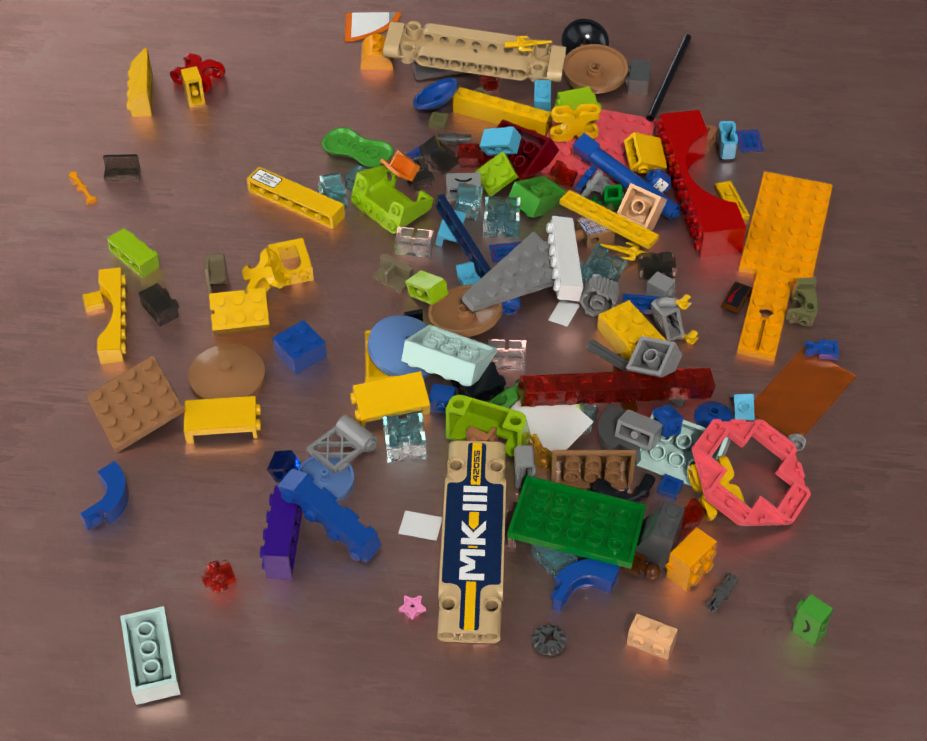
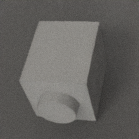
M657 271L647 282L646 295L674 297L676 281Z

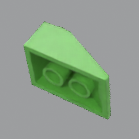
M544 175L514 182L507 200L514 207L524 211L526 216L535 218L543 216L558 205L560 199L568 191Z

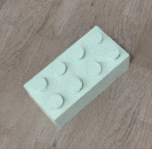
M164 606L120 616L131 690L136 705L180 695L169 624Z

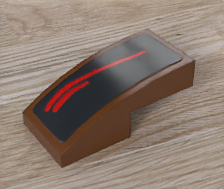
M735 281L725 296L721 307L739 313L744 307L745 300L751 294L753 287Z

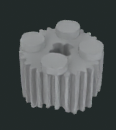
M593 274L591 278L587 279L583 284L579 300L581 306L585 309V314L597 317L598 314L615 307L619 296V285L617 282L609 280V278L606 279V277H602L600 274Z

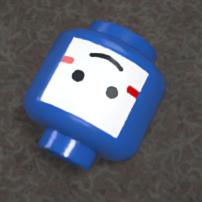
M660 168L650 170L645 177L649 184L662 193L667 192L671 187V177Z

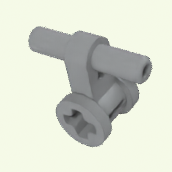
M598 170L593 178L587 182L581 196L588 197L592 191L600 192L604 199L605 186H610L611 180L609 177L603 176V171Z

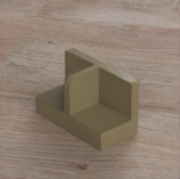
M383 253L380 256L381 267L372 276L373 279L401 293L407 288L405 281L412 277L414 273L413 267Z
M206 254L204 272L208 294L213 293V285L228 284L224 254Z

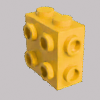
M634 132L624 140L630 170L647 174L652 169L660 168L665 170L667 168L659 137Z

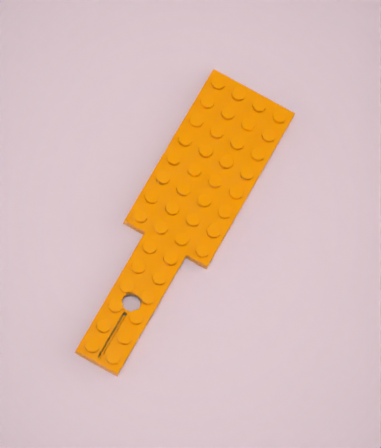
M764 171L739 266L740 272L754 274L756 278L737 354L772 362L775 361L792 282L796 283L797 278L813 277L832 184ZM766 309L773 314L769 318H764L759 311Z

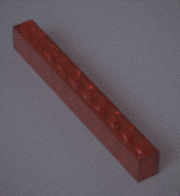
M711 368L676 369L664 377L633 371L523 375L519 379L518 392L521 407L566 404L706 399L712 397L716 385Z

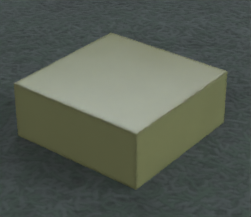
M432 111L428 127L445 130L449 114Z

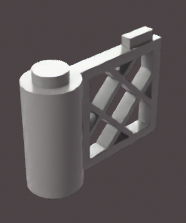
M347 414L339 419L334 428L306 449L310 455L330 471L341 473L349 466L348 463L363 451L369 452L376 448L377 436ZM336 434L341 438V441H329V439ZM327 447V452H317L315 449ZM329 447H341V452H329ZM343 447H353L355 450L343 452ZM329 458H341L335 465L329 462Z

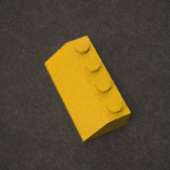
M144 48L131 61L130 69H128L129 80H127V84L130 90H127V98L129 100L127 101V110L131 111L132 117L152 116L153 73L148 48Z

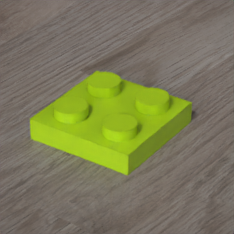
M504 151L476 170V172H480L481 182L490 197L518 178L514 167Z

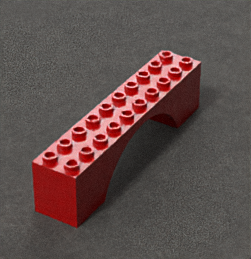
M700 110L660 114L659 121L656 123L658 133L655 134V137L661 139L668 169L667 174L671 177L672 189L676 191V200L680 202V210L685 216V224L689 226V235L694 240L695 251H698L700 258L742 253L746 225L737 203L709 194L697 185L688 172V169L694 163L705 157L708 130Z

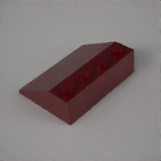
M502 119L497 128L511 126L521 135L517 154H507L518 175L517 180L529 179L552 162L559 148L551 138ZM481 149L474 160L484 165L497 155L487 156Z

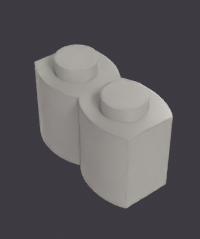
M521 445L514 449L515 461L513 467L515 486L518 490H522L526 475L535 477L534 449L531 445Z

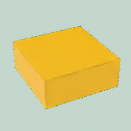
M101 291L82 294L86 312L105 308Z

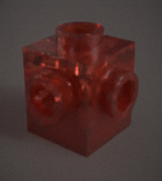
M226 559L220 562L218 560L206 564L207 567L202 569L204 573L201 576L205 588L209 587L213 592L225 591L229 588L228 585L237 582L230 562Z

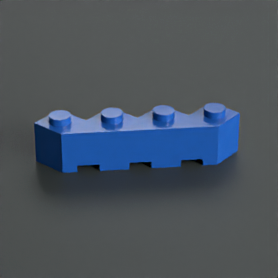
M291 469L278 485L282 499L287 503L300 505L304 517L308 521L323 524L327 537L334 542L345 543L349 555L354 560L368 563L382 545L377 532L371 526L366 528L358 521L360 517L348 507L344 509L335 502L337 497L325 487L321 490L312 482L314 478L310 474Z

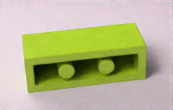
M125 228L107 238L110 252L140 277L144 278L160 267L157 252L148 248L145 242L138 240L132 232L127 231Z

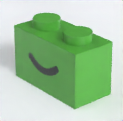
M811 594L806 600L802 599L797 605L796 610L798 612L792 620L794 622L792 632L815 646L827 630L833 608Z

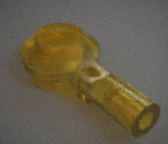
M537 434L531 435L530 439L537 453L535 456L537 466L549 468L552 452L543 447Z

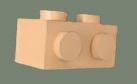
M636 613L628 632L627 644L668 660L676 642L678 629Z

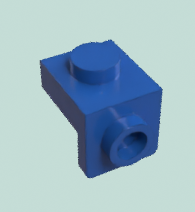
M672 405L654 408L653 415L663 425L662 436L679 435L681 433L683 416Z

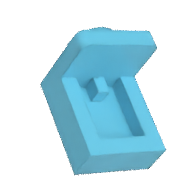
M472 261L456 265L457 278L461 286L474 285L481 279L475 272Z

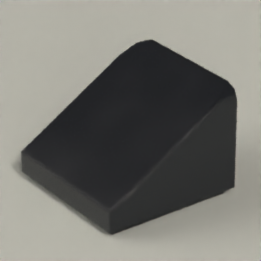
M423 309L404 312L403 316H410L423 322Z

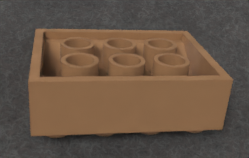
M553 450L550 459V481L585 490L587 488L593 490L594 483L598 478L607 480L617 490H625V488L632 490L636 450Z

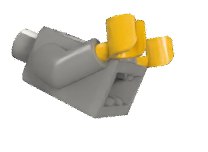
M686 294L680 300L674 297H659L652 301L651 309L654 322L667 341L685 339L691 345L697 341V331L691 330L688 334H685L679 309L680 307L685 310L692 304V302H687L691 298L690 295Z

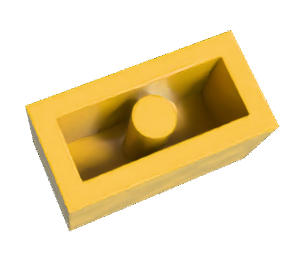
M197 66L182 69L183 87L189 107L205 104L202 79Z

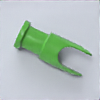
M520 378L516 380L512 387H507L489 403L495 405L503 403L502 407L510 408L530 387L525 380Z

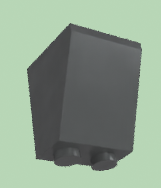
M664 502L643 520L635 552L646 556L647 563H655L660 567L666 568L665 564L669 563L670 553L677 547L681 536L685 508Z

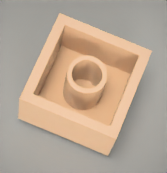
M630 183L617 214L653 232L667 199Z

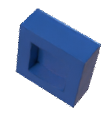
M665 474L657 488V493L676 500L684 481Z

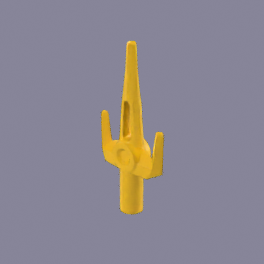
M517 36L516 41L504 42V47H518L519 51H533V49L525 47L552 43V41L525 40L523 38H528V36Z
M626 242V244L633 246L629 248L600 243L602 247L630 256H621V259L635 261L637 257L649 260L652 258L651 252L639 250V244Z

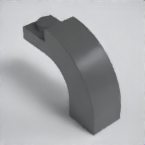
M610 403L603 410L598 421L602 450H636L635 465H637L641 461L640 447L615 437L617 421L626 410Z

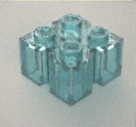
M485 197L483 237H498V234H505L506 238H519L520 198L506 197V200H499V197Z
M597 243L581 268L582 282H586L593 274H600L602 277H606V279L609 278V280L618 282L628 262L616 254L614 257L608 254L609 250Z
M422 413L406 414L407 418L399 419V415L383 417L387 463L403 461V457L411 456V460L427 459V444Z

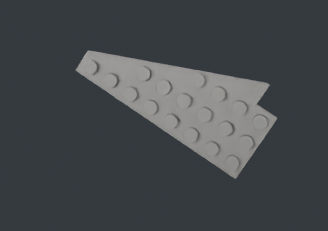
M532 232L463 294L462 301L474 312L554 286L555 279H552V256H549L550 244H548V240L543 241L535 232ZM579 258L582 277L589 275L590 268Z

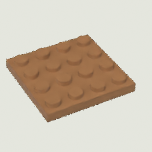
M153 355L86 395L117 453L186 412Z

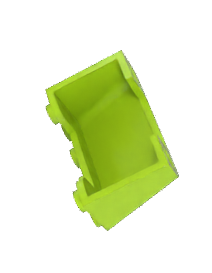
M385 165L357 172L351 194L352 203L392 234L397 233L432 208L434 198L423 190L419 191L416 202L397 190L395 184L398 176ZM388 172L392 175L391 181L387 177Z
M464 395L453 396L446 407L447 439L454 441L465 440L466 430L470 426L487 434L492 427H496L497 436L507 439L505 444L506 454L514 458V449L517 446L528 445L531 438L526 416L522 412Z

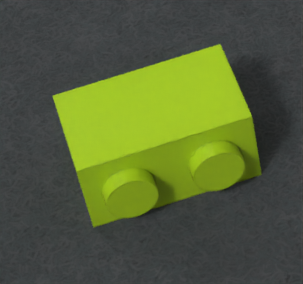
M422 270L405 281L410 297L434 305L449 294L444 278Z

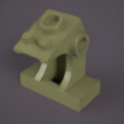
M816 277L797 278L790 300L791 304L800 303L802 307L788 309L785 320H788L789 323L795 322L802 326L812 327L819 309L815 291Z

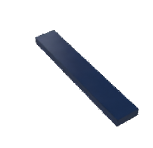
M438 195L435 204L437 211L468 260L474 263L475 271L479 277L482 278L491 270L490 266L445 195Z

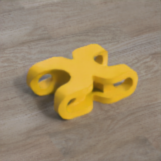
M581 104L575 111L569 105L554 107L551 111L552 119L562 124L551 128V139L555 142H567L572 140L575 135L579 138L583 133L592 139L597 138L599 134L597 125L588 122L597 120L600 117V107L597 104Z
M268 247L260 252V261L255 268L249 266V264L242 268L243 279L249 282L246 289L247 293H249L248 289L266 288L268 293L271 286L280 290L286 284L284 275L278 271L280 268L278 255Z
M725 455L718 457L716 461L727 469L719 484L744 502L740 488L737 485L729 484V481L734 477V470L728 457ZM691 464L687 468L691 487L696 492L703 493L698 499L699 509L705 521H712L717 516V510L705 500L696 464Z

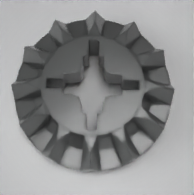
M548 623L542 626L540 624L539 628L534 629L532 645L539 653L548 656L556 655L566 646L567 638L565 632L558 625L553 626ZM553 634V640H549L545 644V636L549 637Z

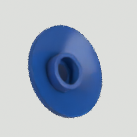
M708 401L700 404L695 409L694 421L697 425L707 428L713 419L730 421L733 419V414L726 405L715 401Z

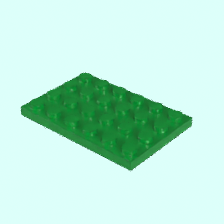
M526 475L509 526L507 538L631 569L647 505Z

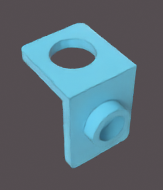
M730 394V397L734 398L735 419L754 420V394Z

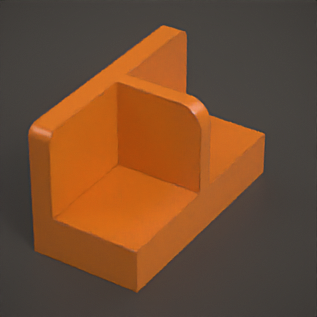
M397 150L392 161L383 158L380 160L395 175L411 182L420 168L417 163L400 150Z

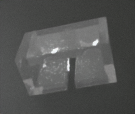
M398 226L394 240L395 254L430 258L434 244L433 230L417 229L416 237L412 238L414 228Z
M488 339V345L498 348L496 355L491 361L495 363L497 369L525 370L526 340H509V350H505V340Z

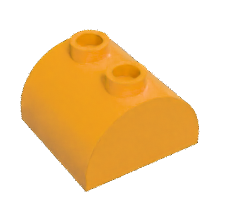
M373 34L364 39L361 50V70H393V58L383 57L386 36Z

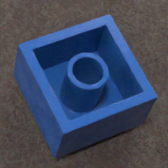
M305 320L272 337L274 352L295 375L327 357L326 342Z

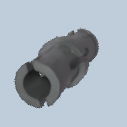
M456 133L438 134V145H471L472 135Z
M727 573L720 585L715 586L714 593L705 603L709 611L714 607L712 612H717L723 601L728 600L731 590L738 583V578L735 575L730 579L732 573Z

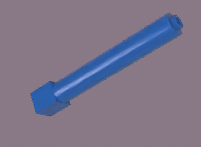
M583 133L573 144V153L588 164H594L626 189L632 183L667 199L661 212L667 219H676L680 215V205L601 149L600 144L587 134Z

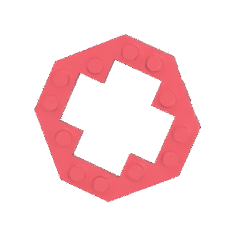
M713 419L691 448L705 500L738 526L791 525L811 496L809 487L805 486V474L801 462H798L796 457V445L764 420L746 422L745 419H731L730 421ZM726 436L741 448L746 445L752 436L783 460L774 474L789 484L790 488L777 508L762 496L750 508L719 484L727 469L714 460L712 455Z

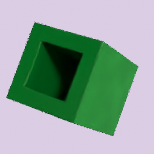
M622 184L605 186L604 202L607 209L618 211L626 194Z

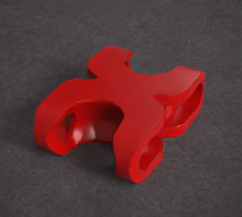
M187 53L183 57L185 67H174L170 71V77L175 83L183 85L181 70L197 66L202 79L203 92L207 93L212 89L210 78L220 79L226 71L220 62L212 59L202 62V58L199 55Z

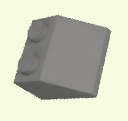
M641 336L626 369L637 373L664 377L676 370L682 353L675 342Z

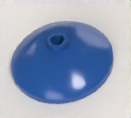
M445 78L436 81L419 92L414 98L413 104L419 110L443 108L453 98L459 84L455 78Z

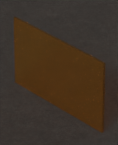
M803 347L754 400V415L787 436L799 433L804 437L856 378V375L827 359H819L818 355L805 356V351L808 348Z

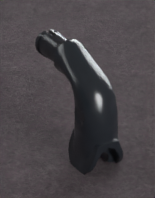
M645 474L639 486H636L631 494L615 489L611 483L601 478L596 480L592 488L593 492L640 503L650 496V490L656 479L651 474Z

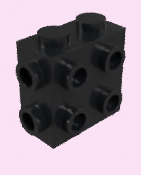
M490 362L480 379L472 386H463L458 381L451 380L453 387L458 389L460 395L485 402L495 398L506 386L505 378L503 375H499L494 362Z

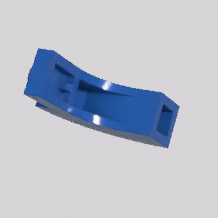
M115 461L97 471L100 482L107 491L99 502L80 513L83 525L87 530L98 526L105 519L109 524L113 523L120 517L127 506L129 498L128 486L122 469Z
M593 559L579 560L569 564L555 577V588L551 596L553 609L561 612L570 595L582 587H594L610 594L619 578L620 566Z

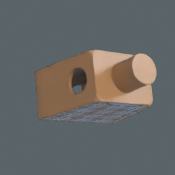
M584 216L576 221V241L581 240L585 247L592 248L600 246V243H614L615 232Z

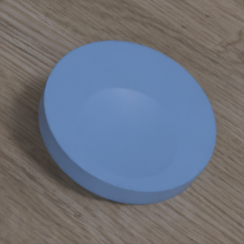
M311 456L302 462L298 468L299 471L310 474L314 478L312 482L321 490L325 487L337 497L335 502L346 498L352 491L355 482L354 471L350 463L341 473L338 471L333 473ZM329 458V462L333 465L341 460V458Z

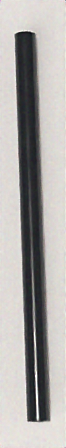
M689 34L684 35L646 119L650 122L654 121L691 41Z

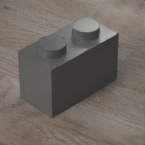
M632 59L631 66H628L627 75L629 76L626 77V86H629L628 93L648 94L651 61Z

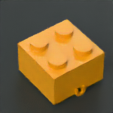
M696 527L670 553L669 563L665 564L667 568L666 577L685 591L691 586H696L704 573H709L714 566L713 559L717 553L715 551L717 541Z

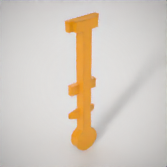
M76 171L69 173V178L74 180L72 184H77L79 187L76 189L78 191L82 190L88 198L85 201L86 204L98 200L95 196L91 197L86 190L87 185L81 183L83 180L78 179Z

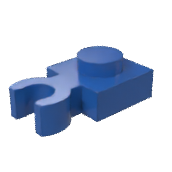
M592 164L574 189L580 192L583 188H586L587 182L593 177L598 168Z
M818 340V344L813 341H805L804 348H809L806 349L805 356L818 355L819 359L838 360V341Z

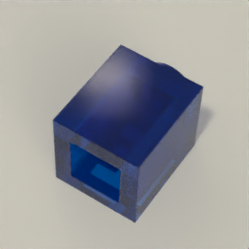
M292 450L275 451L267 471L276 483H279L291 469L298 470L301 462Z

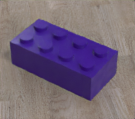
M275 486L274 493L270 494L269 497L271 510L267 511L266 514L268 527L264 528L263 541H265V544L260 547V558H263L262 570H265L267 579L292 580L303 510L298 504L284 501L278 486Z

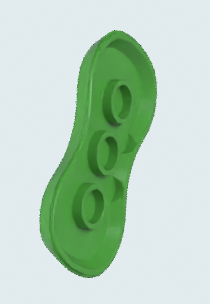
M343 127L335 128L328 132L321 143L322 147L329 154L352 158L368 169L384 165L380 160L383 158L389 161L394 153L393 147L387 142L363 138L352 129Z

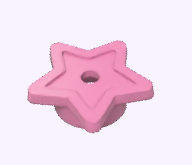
M405 595L403 598L404 604L399 608V612H404L412 620L421 612L427 611L426 607L421 604V595L414 598Z

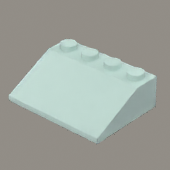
M428 325L405 340L401 361L407 363L410 367L422 368L427 373L441 375L444 379L458 381L463 386H472L480 379L496 355L498 348L433 325Z
M652 413L651 419L658 421ZM683 420L679 435L661 436V440L651 451L640 447L641 461L635 466L662 476L665 474L683 480L685 485L691 487L687 468L691 464H696L691 448L706 428ZM727 436L712 455L714 460L726 454L731 442Z

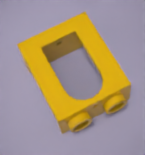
M303 238L268 245V248L278 255L280 261L278 271L284 275L285 286L314 280L313 268ZM300 258L301 265L296 269H287L282 263L284 259Z

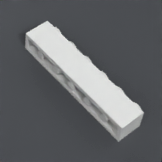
M552 216L550 223H547L546 233H549V256H552V279H555L554 291L557 293V299L579 301L583 290V282L573 218Z

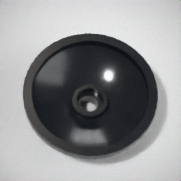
M578 19L571 22L565 28L561 44L566 47L565 54L567 55L573 49L581 46V44L609 46V38L606 30L598 22L591 19Z

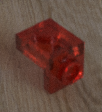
M556 160L555 165L551 168L550 176L557 184L572 187L578 172L568 169L563 161Z
M691 498L688 505L684 507L685 513L682 530L699 526L707 513V510L696 498Z

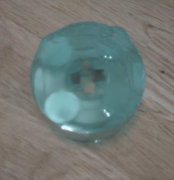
M459 183L454 210L466 213L465 219L478 221L479 211L476 209H480L482 199L479 196L482 197L484 186Z

